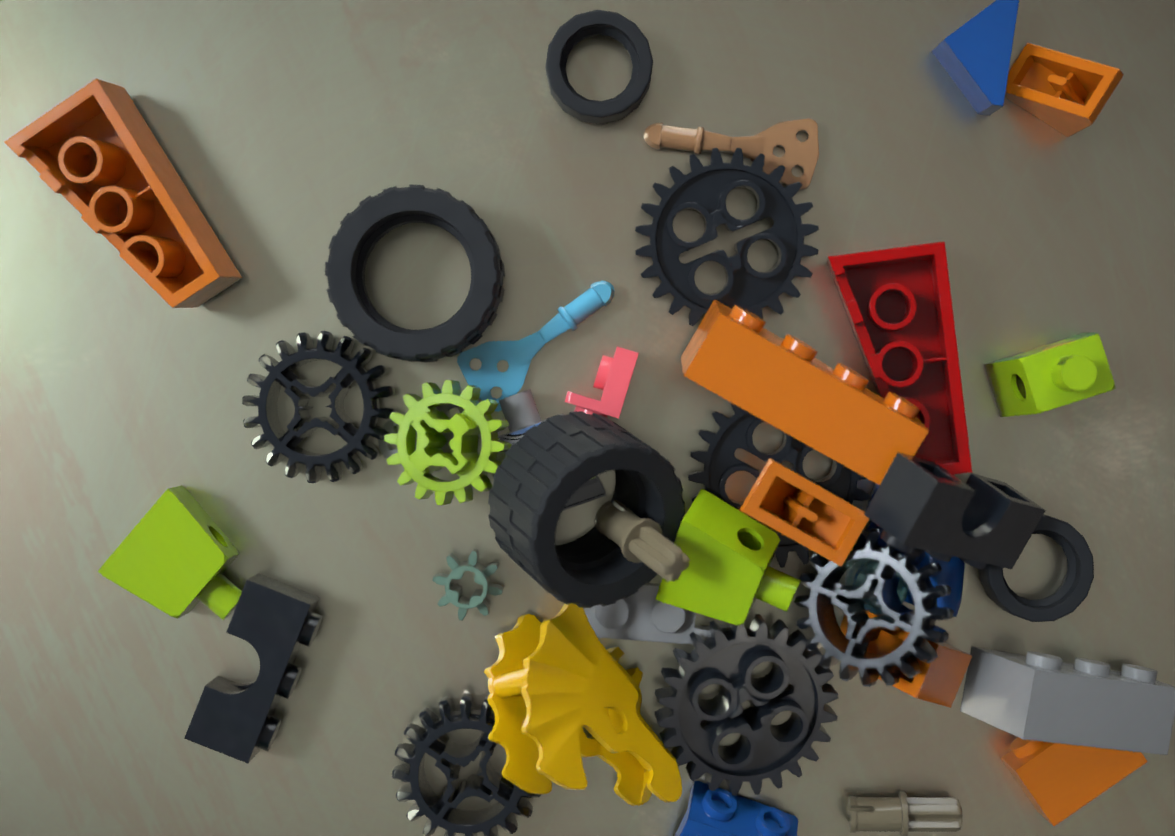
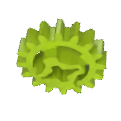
M445 380L441 392L436 383L427 382L422 384L423 399L416 394H406L403 396L405 405L409 409L407 413L391 412L390 419L399 425L398 433L385 435L384 441L397 445L398 453L391 455L386 460L388 465L402 464L405 469L397 480L400 486L409 485L414 482L418 483L415 490V498L419 500L428 499L435 491L436 504L447 505L451 504L454 494L460 503L472 501V486L480 492L492 489L493 486L487 474L489 472L495 473L498 465L502 464V462L496 459L497 453L508 451L512 444L499 440L498 432L503 431L509 426L508 420H493L491 414L497 408L498 402L494 399H487L479 403L480 387L468 385L461 393L459 381ZM444 404H454L463 408L464 411L456 413L449 419L444 412L438 411L436 407ZM417 431V446L415 449V436ZM443 432H452L455 437L449 443L453 452H443L442 447L447 442ZM481 433L482 447H481V452H480V455H479V454H478V437H479V434ZM443 467H447L452 475L457 474L460 479L446 481L431 474L434 471L441 470Z

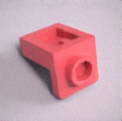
M617 346L614 358L602 356L593 385L594 388L603 390L600 401L567 391L564 402L576 405L574 412L583 411L590 415L596 413L606 418L611 416L619 419L639 353Z

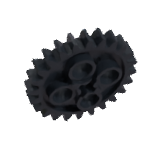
M713 148L710 165L704 167L700 160L692 154L689 156L691 172L687 175H684L674 166L669 168L671 178L675 183L671 188L658 183L653 184V189L662 199L659 205L642 203L641 208L654 218L652 224L640 225L635 228L636 232L650 237V245L635 250L637 256L652 257L653 265L646 268L641 273L642 278L659 276L662 282L652 294L653 297L659 298L670 292L674 296L669 309V313L672 315L685 305L691 308L689 314V325L694 326L699 321L702 314L707 313L714 300H718L731 309L738 305L763 319L762 308L767 305L781 315L784 313L778 297L783 292L799 298L801 295L796 286L791 282L794 276L811 278L813 274L808 268L800 264L802 256L818 255L819 251L810 245L804 244V236L818 231V225L802 224L800 217L807 213L813 207L812 202L795 205L792 198L799 191L802 184L796 182L784 188L779 183L785 171L783 165L774 169L769 175L763 172L764 154L760 153L751 166L743 164L742 148H736L730 163H723L718 148ZM734 188H748L757 198V209L753 216L748 219H736L729 214L726 208L727 195ZM685 209L696 210L705 219V232L701 238L693 242L682 241L673 230L675 216ZM767 217L771 218L774 222L771 228L734 244L736 253L728 257L724 250H716L685 264L679 260L681 253L718 237L716 227L725 224L728 231H736ZM760 239H766L774 243L779 255L775 266L765 272L754 270L748 263L747 258L748 249L752 243ZM715 261L720 263L726 270V284L716 293H704L695 284V272L704 262Z
M731 403L734 412L731 417L728 418L717 411L712 413L714 420L720 427L716 433L700 429L698 433L709 444L708 450L691 451L690 455L696 461L704 464V470L688 474V480L704 484L705 491L710 492L741 511L740 508L744 501L733 500L727 495L725 491L727 479L737 471H746L755 476L757 480L762 471L737 459L734 454L736 449L742 448L765 462L769 458L782 464L783 460L790 462L788 468L806 478L808 477L803 471V460L808 452L814 449L783 432V443L777 450L769 453L759 451L753 444L752 435L754 429L764 421ZM833 460L831 472L822 479L808 478L851 504L853 500L866 501L870 500L871 497L862 489L857 488V481L867 478ZM698 493L691 497L692 503L695 500ZM756 520L777 533L780 542L775 556L780 568H785L788 552L796 551L803 564H808L809 552L807 547Z
M760 614L754 616L750 628H745L743 624H730V630L722 632L719 625L713 620L710 622L711 638L705 641L699 635L692 632L689 636L695 649L691 653L677 648L673 650L680 667L679 669L662 668V676L671 687L655 689L658 703L665 707L655 711L654 714L659 727L665 728L659 733L665 748L673 747L671 754L675 757L678 766L687 763L686 770L692 781L705 774V780L709 789L715 791L725 779L731 794L737 796L742 783L749 782L755 795H758L761 792L762 779L770 778L772 783L779 789L782 787L781 772L788 769L797 777L802 776L801 768L797 762L802 756L812 761L819 759L811 745L814 741L830 742L831 737L821 723L837 721L838 716L831 706L826 703L838 699V693L831 684L827 683L834 677L833 672L830 668L825 669L820 666L823 655L818 649L809 651L805 648L808 639L802 631L798 629L788 636L789 629L783 620L780 619L768 631L767 624ZM774 662L772 669L765 676L759 678L751 677L752 671L760 663ZM788 684H791V689L786 691L785 688ZM708 685H722L720 692L715 697L706 700L698 698L700 692ZM749 700L751 706L743 710L742 703ZM783 711H792L788 721L781 725H771V721L777 714ZM702 720H708L705 726L700 725ZM728 734H741L739 740L732 746H719L720 741Z

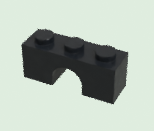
M897 452L864 515L883 529L881 538L886 543L905 553L912 554L915 548H919L945 562H950L952 556L981 570H985L988 564L1012 570L1046 510L1005 482L971 473L966 483H964L935 462Z
M259 573L247 579L226 633L241 638L254 647L260 660L259 675L256 681L247 684L236 683L220 676L206 684L184 739L247 764L260 749L269 751L281 724V719L274 717L281 697L286 699L291 697L302 671L301 667L294 665L301 645L311 646L322 620V615L314 613L320 597Z

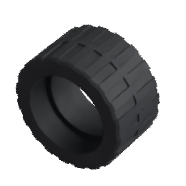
M410 184L409 187L402 188L394 186L383 189L382 193L373 197L368 196L359 202L360 205L352 213H347L340 222L342 225L337 234L333 235L328 247L330 249L328 262H325V276H327L329 288L327 289L330 303H333L338 313L336 316L343 327L348 328L354 334L353 337L362 345L371 347L376 350V353L410 362L438 361L440 358L453 357L461 353L470 344L474 345L483 337L482 333L494 322L498 315L496 311L499 303L503 300L505 291L503 288L505 269L500 256V249L484 220L463 200H457L447 191L439 188L436 190L425 188L424 185ZM409 223L432 224L451 233L465 249L471 267L470 289L461 308L446 322L433 328L422 330L401 328L387 321L372 305L365 286V268L375 245L391 230Z
M583 411L570 412L562 416L558 414L547 418L542 424L534 425L527 430L516 444L513 443L506 452L507 455L502 464L498 465L494 474V483L489 491L488 504L490 505L488 517L490 527L495 532V540L498 545L518 566L557 600L566 604H576L581 608H592L596 605L604 607L615 604L617 600L624 597L627 599L637 593L639 588L649 583L657 575L655 571L643 562L633 563L623 556L619 545L598 532L596 527L579 539L562 545H555V534L560 515L571 496L593 477L615 470V490L611 500L612 505H614V500H618L641 519L650 518L660 525L662 535L674 543L682 517L685 515V501H683L682 497L683 487L681 480L676 476L675 468L669 460L605 416L596 413L590 415Z

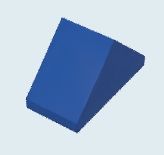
M1019 0L994 1L946 37L932 51L978 115L990 116L1004 106Z

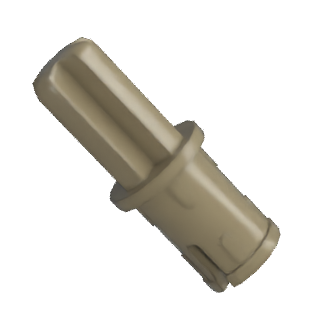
M614 500V505L608 501L599 508L594 519L597 531L618 544L623 556L633 563L643 562L666 581L678 580L681 572L688 569L689 557L678 546L662 535V529L657 522L650 518L641 519L618 500Z
M899 792L898 797H848L850 833H856V831L900 832V836H908V832H957L961 830L962 807L956 798L907 797L906 792Z

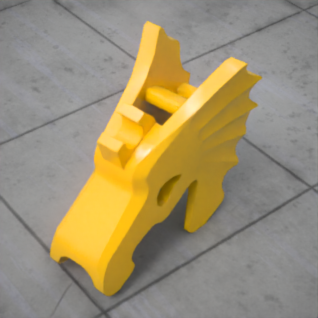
M565 603L555 617L544 620L542 623L534 615L528 613L520 616L511 630L495 636L500 654L498 660L484 670L485 675L489 678L488 690L490 694L487 701L495 713V724L489 733L488 739L489 741L501 744L505 749L507 758L502 769V776L527 793L538 795L550 793L552 791V781L565 789L582 790L587 787L582 758L597 756L615 769L617 781L614 791L631 806L645 804L650 799L652 793L668 803L675 802L681 797L682 781L676 759L665 748L662 741L640 714L642 694L639 685L643 673L638 667L625 670L618 663L620 657L625 653L618 646L606 649L602 645L590 625L583 608L578 607L576 604ZM582 727L592 735L591 738L586 737Z

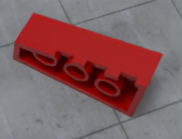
M945 241L828 256V267L877 394L885 399L890 391L917 406L920 411L916 418L929 430L914 457L935 462L952 475L972 473Z

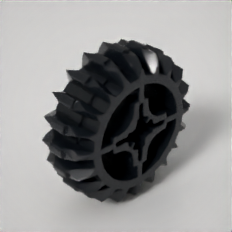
M320 332L317 348H314L308 333H298L296 340L298 352H295L287 341L281 340L276 343L277 352L282 359L281 362L265 354L259 358L261 366L269 372L268 376L249 374L247 382L261 388L259 396L247 395L242 397L243 405L248 407L258 406V416L244 419V427H262L264 433L255 437L251 444L254 449H260L269 444L274 446V449L266 458V463L269 466H276L285 457L289 458L285 467L286 477H296L304 464L306 465V479L308 483H317L319 481L322 466H325L327 476L331 482L339 481L342 479L340 462L343 461L347 469L352 474H356L363 470L362 463L356 453L360 451L371 460L376 459L380 455L377 447L370 443L369 440L371 436L378 440H384V436L390 434L386 429L377 426L378 418L390 419L391 412H396V410L393 408H380L379 398L391 397L395 395V390L393 386H383L376 389L374 381L382 378L387 373L385 366L378 365L366 371L364 366L371 360L373 355L369 348H363L353 358L350 357L354 347L353 338L344 336L339 341L336 350H333V336L331 332ZM317 360H328L342 367L335 377H329L326 382L317 387L305 379H300L293 373L298 367ZM354 380L357 382L363 397V417L359 429L353 425V421L347 416L343 407L344 398L351 389L350 385ZM282 386L285 388L284 392L292 399L295 407L294 417L287 425L288 430L286 433L281 427L277 412V401ZM331 393L328 396L331 405L325 407L332 408L330 417L333 420L327 417H315L309 421L311 416L308 410L314 407L308 406L310 398L306 394L313 397H324ZM318 428H324L334 436L339 435L347 442L344 447L329 454L309 452L298 446L305 437H309Z
M880 528L870 529L867 539H865L862 533L860 534L842 567L819 554H813L810 561L818 575L813 573L801 574L798 579L801 580L803 586L811 589L809 595L797 596L794 600L797 606L808 607L809 617L799 619L796 626L799 629L812 628L815 636L808 639L805 648L812 651L824 647L826 651L821 657L820 666L827 669L841 661L839 669L840 679L844 681L852 680L859 671L861 683L865 687L875 685L879 675L886 686H891L899 683L900 671L908 678L920 674V665L917 658L923 662L931 663L938 657L935 649L927 640L943 643L949 637V633L945 629L935 625L936 620L951 619L954 613L953 609L949 607L937 606V598L951 594L949 585L933 586L930 580L942 571L940 564L931 563L921 567L919 564L926 554L923 549L915 548L912 554L900 551L881 538L883 529ZM864 559L880 561L876 573H869L863 586H846L839 583L844 573L857 562ZM896 572L904 578L911 590L915 612L903 605L898 597L897 588L900 577L896 575ZM877 596L879 601L875 605L881 604L882 613L885 615L869 618L867 613L871 609L865 610L864 601L860 599ZM834 605L842 609L847 616L848 629L846 635L843 634L837 623ZM883 628L893 631L902 629L909 632L902 645L890 654L867 652L870 641L877 640Z
M470 693L463 694L460 711H455L453 703L448 697L442 698L439 702V712L442 718H439L433 710L427 707L424 708L419 714L424 728L416 724H408L404 735L412 744H398L395 750V756L406 763L394 767L392 778L401 782H410L398 789L396 798L399 802L416 801L408 810L406 817L409 821H415L425 815L428 818L423 829L425 836L434 834L438 826L446 830L444 836H456V833H463L465 836H477L478 832H483L484 836H499L498 824L506 832L513 834L518 829V822L513 813L529 818L533 813V806L525 797L537 798L541 796L527 793L514 784L510 788L501 782L502 775L492 767L490 758L498 743L488 739L489 733L495 724V715L491 713L492 708L488 704V696L485 697L481 710L473 709L472 695ZM458 729H475L484 732L474 743L469 745H458L451 740L444 743L438 739L440 736ZM483 751L477 775L471 774L467 780L464 779L460 786L455 789L461 766L466 767L470 761L474 762L479 753ZM425 752L437 760L435 766L445 774L447 779V785L440 798L432 791L425 776ZM470 796L480 797L489 803L493 799L498 801L496 804L481 810L467 811L456 808L463 799Z

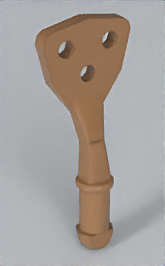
M810 118L779 122L755 136L730 137L704 131V127L692 129L663 125L664 123H654L645 129L644 140L649 146L658 150L661 148L694 151L696 155H700L701 152H712L713 148H718L719 152H729L734 154L736 148H742L743 157L750 159L752 162L760 153L764 154L763 172L769 175L774 169L783 165L785 171L779 183L789 186L800 182L802 184L799 189L800 191L806 190L810 186L819 157L818 125L815 120ZM800 131H804L808 135V139L804 142H800L796 138L797 133ZM775 147H783L785 154L782 157H776L773 154ZM795 166L802 167L804 172L801 177L793 176L792 169Z

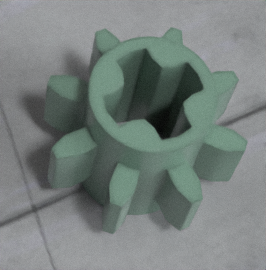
M473 549L468 561L461 563L457 556L453 553L449 554L446 559L452 572L449 575L444 573L435 574L433 577V582L445 585L446 594L441 597L437 603L438 606H446L451 602L456 607H459L458 619L463 621L468 613V609L477 607L484 616L488 615L490 607L485 600L486 595H502L504 589L499 584L491 583V575L495 573L499 564L494 562L485 567L479 563L478 549ZM466 571L474 572L475 582L483 585V589H476L472 597L463 596L462 586L454 584V579H461Z

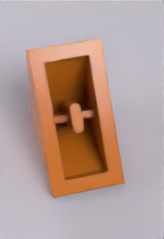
M1027 43L1008 73L1005 98L1066 137H1070L1094 123L1124 74L1115 67Z
M771 458L767 461L740 508L745 514L841 567L869 520L864 515L865 512Z

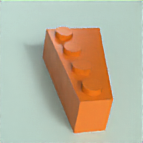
M95 79L4 142L18 157L25 158L40 173L39 177L55 193L61 194L82 214L81 219L93 231L102 234L120 252L119 256L172 308H197L242 278L124 87Z
M718 300L712 302L681 356L683 375L879 486L897 452L911 456L915 455L929 432L923 423L916 418L920 411L917 406L890 391L885 399L865 388L869 380L858 372L841 363H838L835 369L814 358L818 352L817 350L789 334H786L784 339L763 328L766 322L750 311L738 305L731 309Z

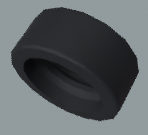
M593 10L577 14L558 28L548 45L545 68L551 95L564 112L581 122L603 125L622 120L639 107L649 90L653 57L648 39L636 23L621 14L603 10ZM594 35L610 36L622 43L629 52L633 65L631 80L625 90L616 97L604 101L589 100L578 94L569 83L566 73L567 57L573 47L584 38Z
M1043 514L1033 534H1042L1053 538L1062 547L1067 557V572L1063 584L1054 594L1044 599L1029 600L1018 596L1009 588L1003 576L1002 567L988 564L985 570L978 569L979 579L987 596L1002 610L1031 622L1055 621L1074 612L1087 597L1094 579L1093 555L1084 536L1068 522Z

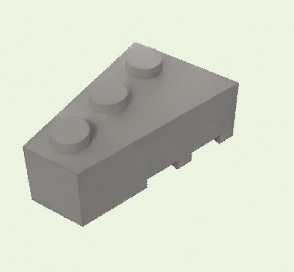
M971 646L970 655H972V659L967 669L960 708L961 712L1025 740L1168 755L1175 717V686L1157 681L1158 671L1137 665L1122 664L1121 672L1110 670V664L1086 658H1075L1073 664L1062 662L1060 657L1040 652L1027 651V655H1020Z

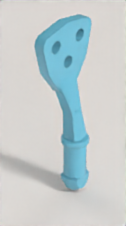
M597 281L591 284V288L565 307L560 306L557 309L559 313L539 331L518 341H488L461 352L457 357V363L468 385L480 387L479 398L482 401L487 399L496 400L498 406L495 411H502L499 400L518 393L523 386L531 360L547 342L569 329L575 331L579 323L601 307H606L614 297L615 289L613 285L608 281ZM474 358L481 361V368L476 371L470 368V361ZM500 360L508 362L509 368L507 371L500 372L497 369V363ZM496 386L502 390L501 397L497 399L490 395L491 389Z

